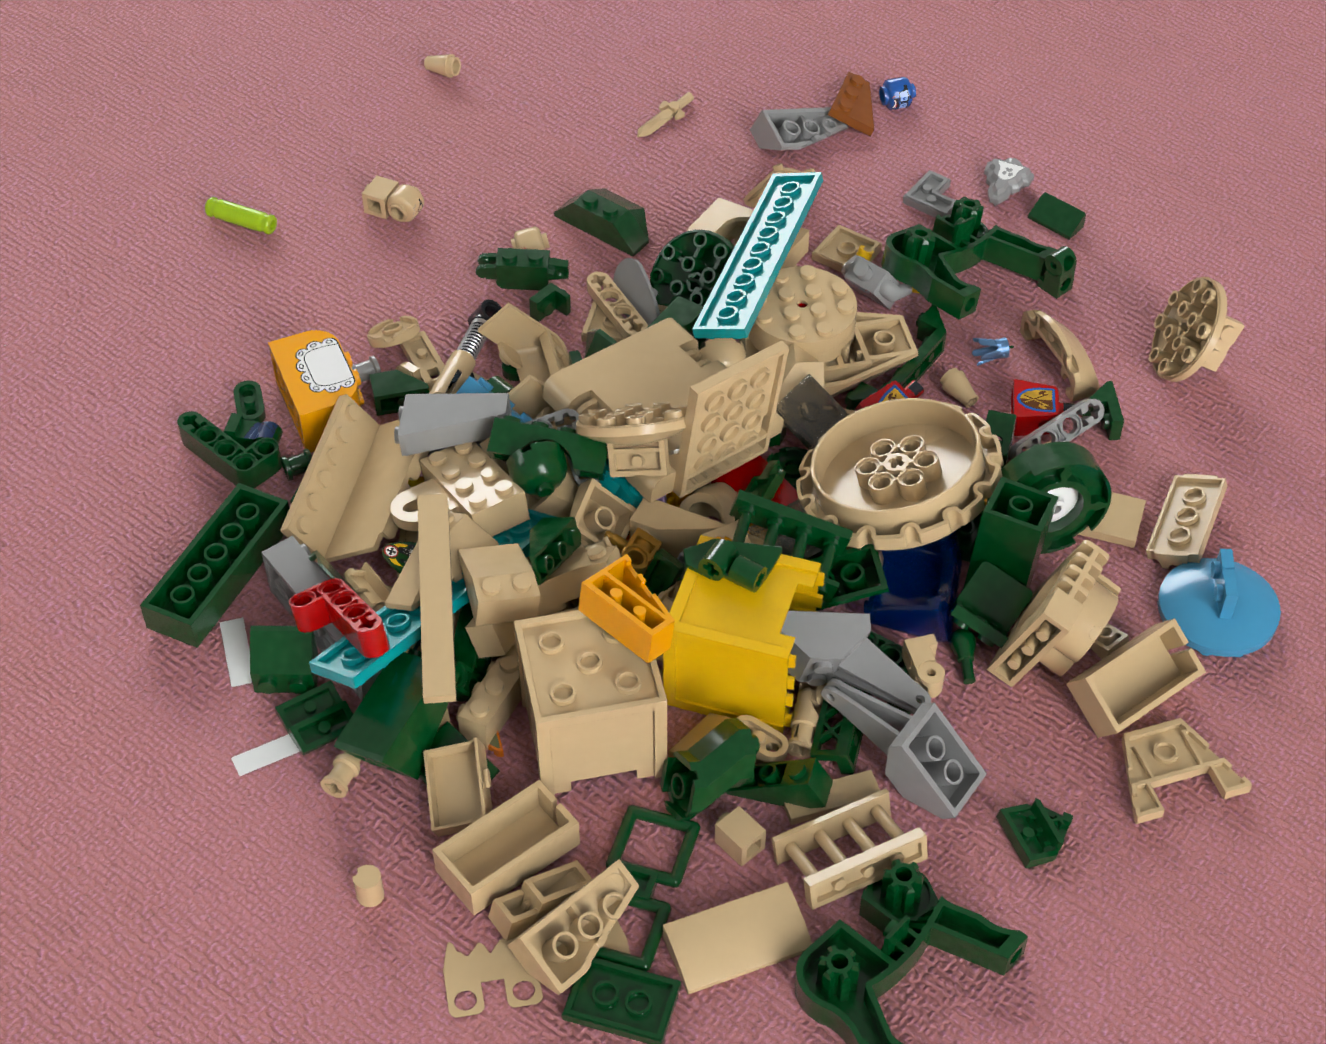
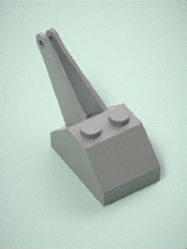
M788 611L781 634L796 637L790 653L797 655L795 669L788 668V673L795 677L798 682H808L809 685L820 686L828 683L830 679L835 677L897 705L912 714L917 711L921 704L931 703L929 693L867 638L871 632L870 614Z
M836 678L830 679L827 686L822 689L821 695L824 700L840 711L887 755L885 774L903 798L941 819L956 818L987 773L935 702L921 704L912 716Z

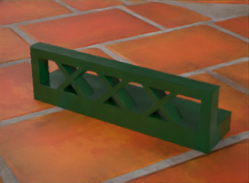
M851 685V687L872 696V694ZM824 699L810 756L818 761H837L841 774L852 775L855 771L863 733ZM840 713L843 716V720L831 728L827 723L828 719ZM831 738L837 741L835 750H821L822 744Z

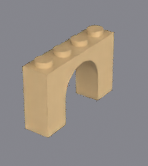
M718 198L687 231L708 230L718 233L728 240L740 238L754 210ZM800 228L781 268L794 267L808 252L809 230Z

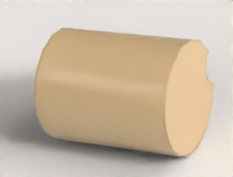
M362 865L357 868L358 874L353 876L356 897L362 906L374 907L382 902L385 895L381 873L374 865Z

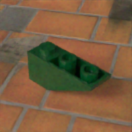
M543 517L530 530V560L537 585H541L581 545V532L577 528L575 517Z
M816 758L760 763L754 766V779L751 783L743 784L738 788H730L726 793L783 807L785 802L810 809L826 807L833 781Z

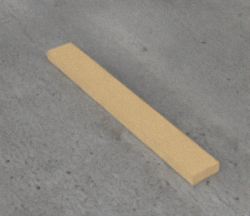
M448 493L417 495L424 704L456 701Z

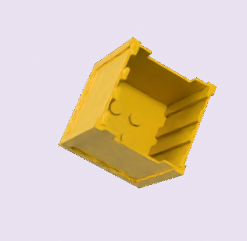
M700 535L697 545L717 538ZM781 554L771 573L755 593L725 578L714 581L687 568L669 612L675 620L671 648L663 653V687L667 698V705L704 715L714 713L730 718L750 715L783 734L785 726H791L792 715L789 714L791 709L789 707H792L794 694L787 693V689L793 690L795 684V677L788 675V668L795 669L797 655L790 654L796 637L781 634L788 611L818 612L816 611L817 607H822L823 595L818 594V586L823 587L825 573L820 572L821 563Z

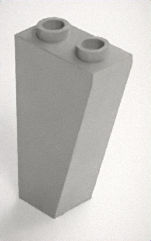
M509 393L406 394L404 405L399 407L400 425L396 426L394 430L395 443L400 444L402 456H408L487 439L491 435L495 417L512 416Z

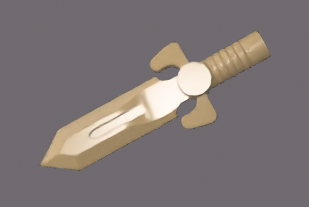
M687 92L677 101L670 103L663 101L659 106L661 112L638 128L637 137L651 135L672 119L673 116L675 120L685 117V112L681 109L694 100L692 93Z

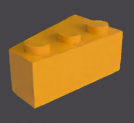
M626 554L582 582L578 610L646 663H650L671 648L675 620L656 593L652 594L645 585L646 579L641 573L637 574L631 565V558Z

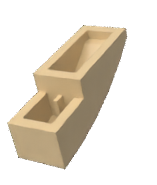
M578 860L533 876L523 881L520 890L494 899L488 918L503 938L508 941L522 934L591 881L592 878Z

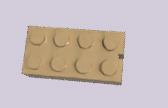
M1175 618L1154 624L1066 683L1097 738L1119 733L1206 673L1192 648L1169 654L1168 650L1189 643Z
M538 780L434 848L432 852L435 871L469 911L476 915L491 905L494 899L504 896L522 884L524 880L532 877L580 844L579 822L561 803L557 805V798Z

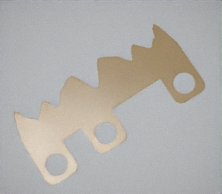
M617 920L602 947L630 954L628 940ZM516 937L508 941L504 938L500 939L491 953L482 943H477L469 956L457 952L454 945L448 942L443 973L448 1009L451 1016L458 1018L480 1014L485 1007L481 983L504 979L507 1002L511 1007H522L541 1002L543 998L541 982L525 971L507 946ZM520 981H528L534 985L535 993L528 1000H519L513 995V987ZM462 991L474 993L477 998L475 1006L466 1011L458 1009L454 1003L458 993Z

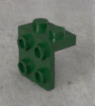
M983 561L951 605L950 614L954 616L952 621L965 630L970 627L978 632L979 635L977 637L988 646L993 647L996 644L1002 648L1009 639L1007 632L1029 603L1033 593L1030 588L991 562Z

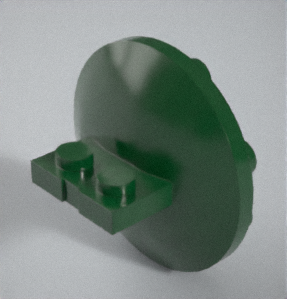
M690 230L669 241L657 256L650 273L651 286L658 291L656 296L657 304L668 307L678 296H681L704 307L735 247L734 244L724 236L708 230Z

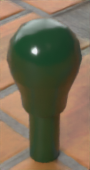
M957 629L950 636L949 645L961 666L963 683L973 684L976 681L972 663L974 661L976 638L970 630Z

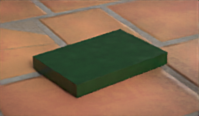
M594 957L586 974L573 983L562 1013V1020L647 1044H663L680 993L681 981Z

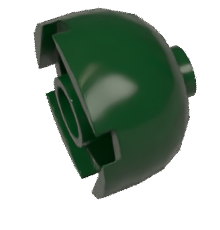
M550 441L536 442L530 444L532 450L522 453L520 448L508 458L506 465L513 482L518 484L526 494L538 495L539 497L549 496L564 481L567 473V463L563 449L560 448L558 443Z

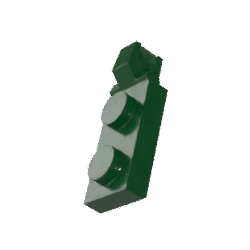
M779 460L769 461L760 476H753L745 491L772 500L786 474Z

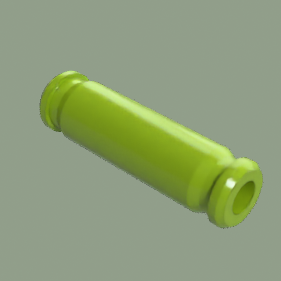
M210 197L205 204L207 216H214L216 219L248 229L264 232L269 235L275 231L277 226V219L274 215H268L265 212L230 201Z

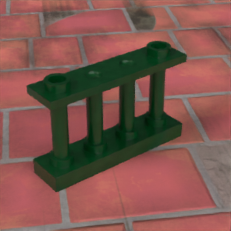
M740 489L729 513L730 516L739 519L732 541L745 542L749 525L752 523L767 529L763 545L775 546L778 534L795 539L791 554L793 557L803 559L807 544L823 549L820 572L825 573L823 587L818 586V594L823 595L824 602L830 603L840 584L829 579L835 554L842 556L851 540L853 531Z

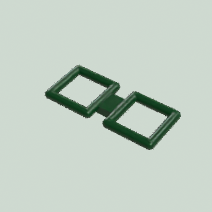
M635 805L627 807L607 858L606 868L620 859L639 885L628 906L653 912L656 915L640 957L601 947L596 953L595 958L646 972L650 970L663 935V924L667 923L672 909L669 903L653 899L652 897L657 883L672 888H677L681 885L701 829L698 822L692 820L678 821L672 815ZM636 819L685 832L671 873L621 860Z

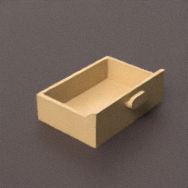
M477 737L468 742L423 751L431 830L438 837L459 833L492 811L490 771L487 768L485 745Z

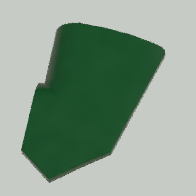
M712 539L684 548L683 554L687 568L714 581L725 578L755 593L767 579L780 558L782 547Z

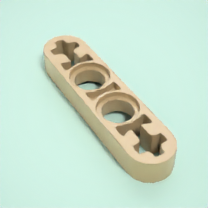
M594 272L587 277V291L624 339L648 327L646 321L609 275L603 272ZM607 298H615V299H617V301H616V302H606L605 299H607ZM619 314L630 315L628 318H619L617 316Z

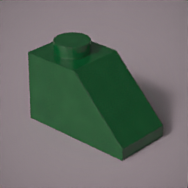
M391 370L369 374L377 416L398 413L399 407L404 405L406 394H429L427 383L401 371Z

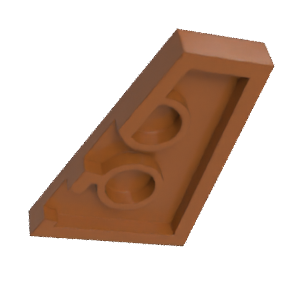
M848 72L828 115L871 137L874 131L870 82L860 75Z

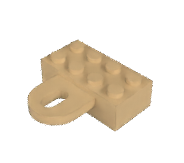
M475 442L451 446L420 459L424 482L401 492L394 498L390 506L395 525L408 531H418V510L415 512L411 511L418 509L417 495L448 493L449 511L467 514L492 537L530 520L524 490L514 483L511 477Z

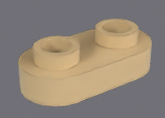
M742 715L737 717L750 728L751 734L756 735L759 739L760 748L756 758L765 763L785 760L788 754V740L782 733L753 716Z

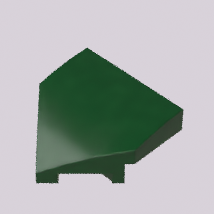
M1035 798L1032 806L1023 804L1002 808L996 816L1025 868L1042 865L1056 859L1074 817L1066 812L1060 815L1045 808L1041 800Z

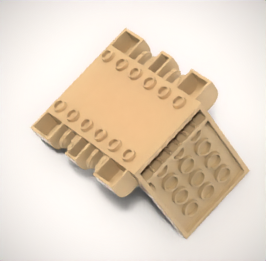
M667 318L555 372L544 384L543 399L555 411L569 408L578 412L579 415L588 414V411L593 409H605L606 412H612L619 408H625L626 404L642 403L643 408L653 407V403L670 402L671 407L687 405L684 421L686 428L682 432L667 438L670 474L666 476L635 475L633 477H625L650 503L672 491L679 498H682L767 452L770 438L781 433L784 420L776 412L789 346L781 340L727 368L719 360L710 362L708 359H703L699 361L702 354L698 351V341L673 318Z

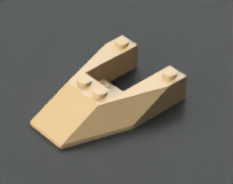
M857 312L855 335L852 343H848L841 349L839 357L824 363L825 400L853 389L861 382L866 383L918 356V350L903 315ZM749 336L739 339V343L741 341L744 345L746 358L759 352L750 341Z

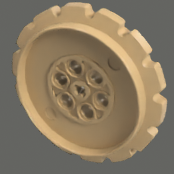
M894 399L862 408L846 416L826 431L817 440L816 448L808 450L799 466L801 478L796 481V489L801 509L806 514L853 531L848 546L862 548L867 544H873L875 550H904L942 539L976 518L986 507L984 499L992 496L1000 478L1003 477L1001 467L1004 465L997 435H992L990 425L977 414H965L960 406L931 399Z

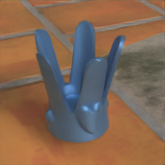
M1006 337L995 340L973 338L974 342H979L980 345L989 347L975 349L972 351V355L981 356L982 361L977 363V366L997 358H1008L1010 348H1014V346H1009Z

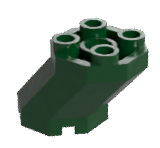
M729 718L713 728L688 750L676 751L673 753L674 757L665 759L660 786L662 792H668L670 801H664L666 810L678 821L690 820L712 804L728 789L738 788L743 784L751 783L754 779L756 755L760 748L758 737L752 735L750 728L738 718Z

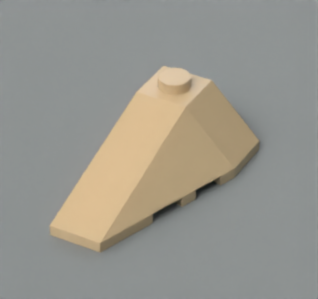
M449 511L452 581L456 583L463 578L458 549L496 546L499 544L467 514ZM419 540L385 601L386 608L413 611L420 606Z
M618 859L530 926L507 946L528 974L559 995L586 974L593 958L604 945L609 932L617 919L623 914L639 885L622 861Z

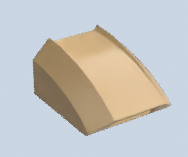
M593 478L579 485L570 512V517H575L577 528L581 532V545L583 544L585 547L602 541L607 530L626 539L630 530V518L637 509L602 487V484Z

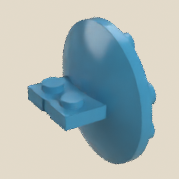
M1220 549L1217 558H1201L1200 563L1188 562L1175 567L1164 578L1157 600L1158 611L1162 621L1175 618L1189 642L1186 645L1205 656L1242 657L1265 646L1274 636L1281 614L1279 600L1270 584L1252 569L1234 562L1232 549Z

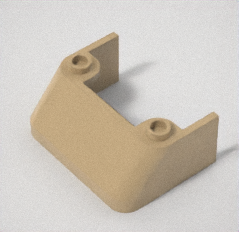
M508 302L478 328V332L498 345L499 357L504 364L512 365L517 369L520 383L508 392L509 399L515 404L513 410L520 415L525 412L534 419L540 411L550 406L543 399L545 382L555 372L570 366L571 362L564 342L556 333Z

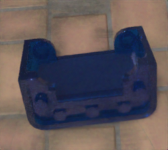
M954 531L942 539L915 548L882 550L884 557L882 568L889 592L869 597V600H865L864 614H870L871 624L917 637L934 634L937 642H949V638L952 635V619L954 617L950 614V607L958 596L962 569V553L957 532Z

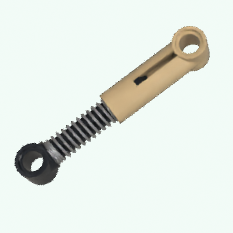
M489 299L484 300L469 316L467 332L457 350L451 353L429 394H456L471 375L476 365L475 360L487 339L478 332V328L502 308L497 302Z

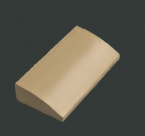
M788 882L663 924V940L688 995L799 956L812 944L802 913Z

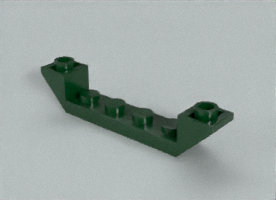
M932 304L925 313L922 312L917 318L916 327H918L916 339L922 341L921 347L918 349V356L907 361L902 367H898L893 374V378L888 383H884L881 388L895 380L903 388L912 380L918 381L944 352L947 332L939 310L935 305ZM861 382L855 390L852 389L845 398L846 409L855 410L861 401L877 392L878 389Z

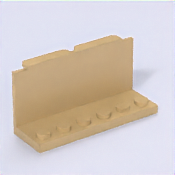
M347 394L339 396L280 531L288 538L293 535L300 545L304 543L311 554L318 550L328 562L377 551L382 538H394L399 528L395 525L390 510L392 501L401 492L411 488L408 484L409 480L413 481L419 478L422 471L419 460L427 457L429 451L402 456L400 444H396L394 439V430L396 426L400 425L399 420L379 425Z

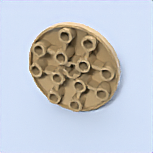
M1199 277L1190 281L1179 291L1175 290L1171 293L1163 314L1161 313L1156 317L1154 322L1156 330L1149 354V361L1152 362L1153 368L1159 377L1171 382H1179L1190 377L1201 366L1216 372L1227 355L1230 346L1234 344L1245 327L1242 322L1226 315L1227 296L1224 287L1218 281L1209 277Z
M670 402L653 403V407L643 408L642 403L626 404L625 408H619L612 412H606L605 409L589 410L588 414L578 415L579 420L576 422V433L594 441L607 444L610 477H633L635 475L666 476L670 474L667 438L682 432L686 428L684 421L687 405L671 407Z

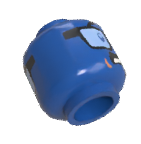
M906 77L887 79L884 81L883 86L879 88L881 104L883 106L886 105L890 110L907 108L912 104L913 98L916 97L915 85L910 83Z

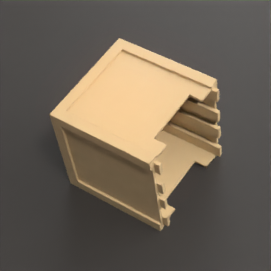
M579 610L514 621L522 706L526 707L538 761L539 780L555 796L556 793L572 791V781L636 770L637 779L650 776L660 778L662 776L664 760L667 759V698L656 659L646 663Z

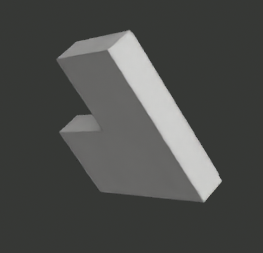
M929 170L903 196V203L933 217H936L937 214L941 217L951 214L955 200L942 195L950 187L951 179Z

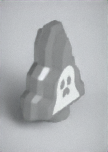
M994 158L992 161L987 162L984 174L987 176L986 183L989 185L987 193L989 202L993 203L994 206L1007 200L1010 195L1019 192L1024 187H1029L1034 180V174L1031 173L1030 169L1023 166L1015 158H1007L1005 161Z

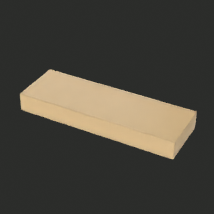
M872 770L833 779L826 807L810 809L784 802V809L790 824L793 825L816 819L879 792L880 789Z

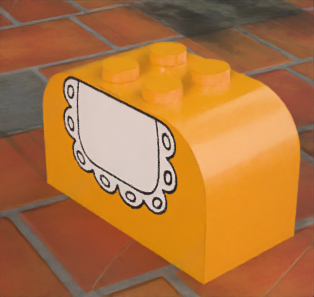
M320 330L306 331L268 342L275 381L304 449H309L310 453L315 452L339 396L347 394L360 407L364 404L360 388L358 389V386L361 385V379L357 369L352 370L351 368L353 363L349 351H343L339 340L333 334Z

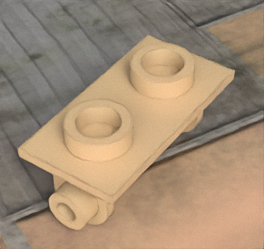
M365 562L360 570L350 568L345 571V583L351 585L355 592L375 612L385 606V601L391 591L368 562Z

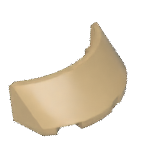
M1040 310L1023 312L1020 333L1025 340L1042 338L1062 364L1060 373L1062 378H1068L1071 387L1066 388V395L1070 401L1074 402L1092 396L1100 388L1093 365L1077 337L1066 326Z

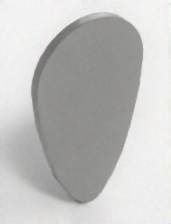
M626 258L622 260L616 268L613 282L649 326L660 315L656 300L658 291L652 288L642 264L637 259Z

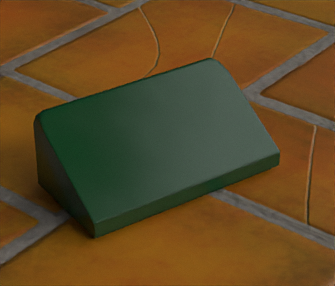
M1044 192L1027 218L1070 240L1084 227L1086 213Z

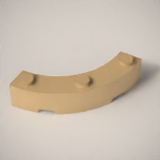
M599 545L591 548L588 552L567 558L541 585H538L540 602L537 617L560 612L567 606L566 602L580 597L583 581L621 558L617 546L604 548V546ZM472 618L465 627L479 658L506 655L516 643L514 621L475 626L474 618Z

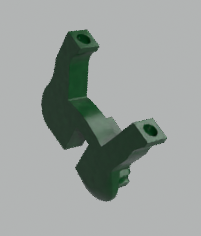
M965 196L960 200H955L951 214L942 217L937 214L933 230L918 224L889 235L886 239L881 266L896 280L917 290L928 302L960 320L976 311L981 289L961 281L955 275L956 273L967 270L981 260H985L1038 281V278L1044 275L1047 269L1045 258L1057 249L1037 244L1023 236L1004 230L997 225L988 230L981 222L984 207L981 206L980 201L968 199Z
M896 859L891 863V870L884 869L883 879L868 885L861 896L859 915L883 932L885 939L881 950L839 919L799 957L796 966L795 995L800 1007L809 1017L834 1030L846 1044H903L892 1035L877 998L889 991L908 974L921 958L928 945L1004 976L1024 954L1028 936L1020 930L999 927L982 915L947 901L943 896L938 900L929 880L919 871V866L914 861L907 864L902 863L900 859Z

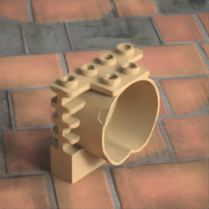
M1084 540L1033 592L1031 600L1016 620L1015 626L1009 632V639L1002 648L998 649L987 670L1010 687H1013L1038 662L1060 677L1074 663L1078 662L1100 635L1118 604L1119 596L1117 595L1121 588L1101 574L1102 567L1109 559V554L1093 542Z

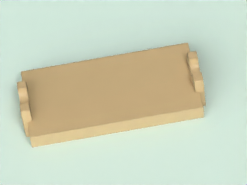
M1198 474L1174 476L1146 549L1148 559L1158 560L1162 568L1169 569L1170 565L1178 566L1188 562L1200 563L1227 489L1226 478Z

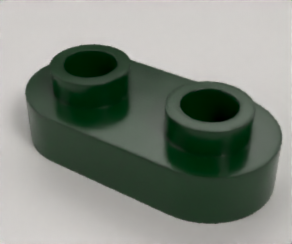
M251 380L238 383L233 390L237 414H242L244 420L262 423L266 418L261 386Z

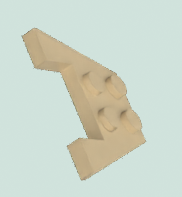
M1181 718L1123 734L1122 747L1135 824L1163 817L1165 809L1153 788L1208 773L1222 798L1227 799L1250 792L1252 784L1245 776L1242 778L1231 769L1232 764L1225 758H1219L1209 749L1210 744Z

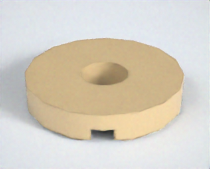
M401 316L399 317L400 321L393 322V319H388L378 323L368 332L367 338L370 346L386 348L412 339L420 332L417 318Z

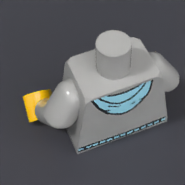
M860 245L856 255L842 266L841 272L851 289L889 310L895 301L910 295L912 292L919 293L905 283L900 284L888 271L870 262L874 251L868 252L864 250V245Z

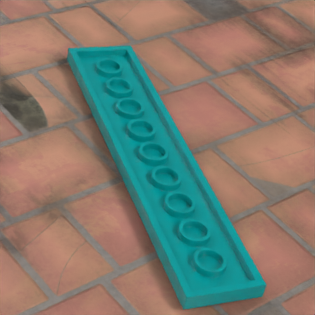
M822 172L772 174L692 328L695 338L741 339L748 337L823 183Z
M528 509L530 520L493 536V538L499 545L518 543L524 555L528 557L530 556V530L543 517L555 516ZM464 577L456 583L452 581L453 614L469 603ZM385 605L376 612L382 619L390 644L389 650L382 656L366 658L343 636L309 662L312 673L354 689L363 685L370 677L388 666L391 661L409 650L413 644L421 639L420 606L413 611L386 608Z

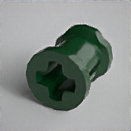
M305 449L303 453L289 458L286 456L280 457L288 481L293 480L294 476L306 472L312 459L309 449Z

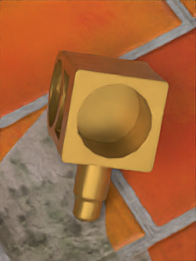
M639 527L635 530L629 541L610 530H607L603 536H608L610 543L621 550V557L628 554L632 560V567L637 574L641 573L642 575L651 563L656 551L663 544Z

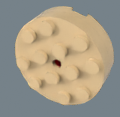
M811 265L781 268L748 335L749 339L758 351L782 340L788 346L795 343L820 362H829L839 357L841 349L853 341L857 316L855 294L850 286L838 276Z

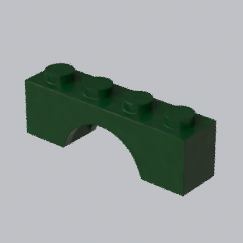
M504 415L503 418L495 417L487 448L490 458L507 461L520 448L522 453L532 450L530 444L544 441L556 442L571 460L576 476L604 481L609 462L606 443L581 436L576 433L575 429L561 427L560 430L549 428L548 424L539 421H532V424L520 422V419L514 416Z

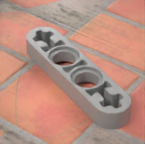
M1083 399L1016 442L1010 449V459L1012 460L1023 452L1022 449H1029L1035 444H1041L1040 440L1044 432H1048L1051 435L1052 442L1071 441L1103 418V404L1097 399ZM1093 406L1092 416H1084L1082 418L1078 416L1085 414L1089 410L1088 407ZM1066 418H1070L1074 424L1073 430L1070 433H1066L1062 427L1063 421Z

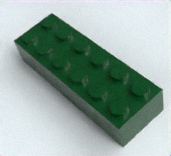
M238 483L141 603L140 608L146 628L198 648L264 562L261 552L279 543L284 536L280 529L290 509L288 501Z

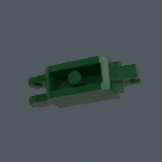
M498 248L497 253H482L478 256V264L480 265L476 267L475 273L480 278L496 280L497 285L502 289L540 291L549 284V280L568 279L570 268L569 260L551 258L550 250Z

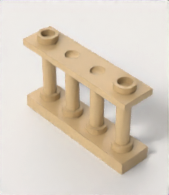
M883 789L772 837L774 861L777 865L792 859L805 875L803 880L806 903L814 910L883 879L884 869L891 870V863L896 859H900L902 863L910 864L912 861L917 864L928 859L927 835L920 827L907 833L900 829L890 817L889 791ZM878 822L892 839L876 846L861 828ZM849 834L864 852L847 859L833 841ZM821 846L834 865L818 871L804 853Z

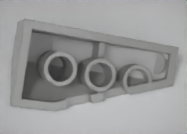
M831 107L762 110L750 131L760 149L800 150L841 132L849 126L828 115Z

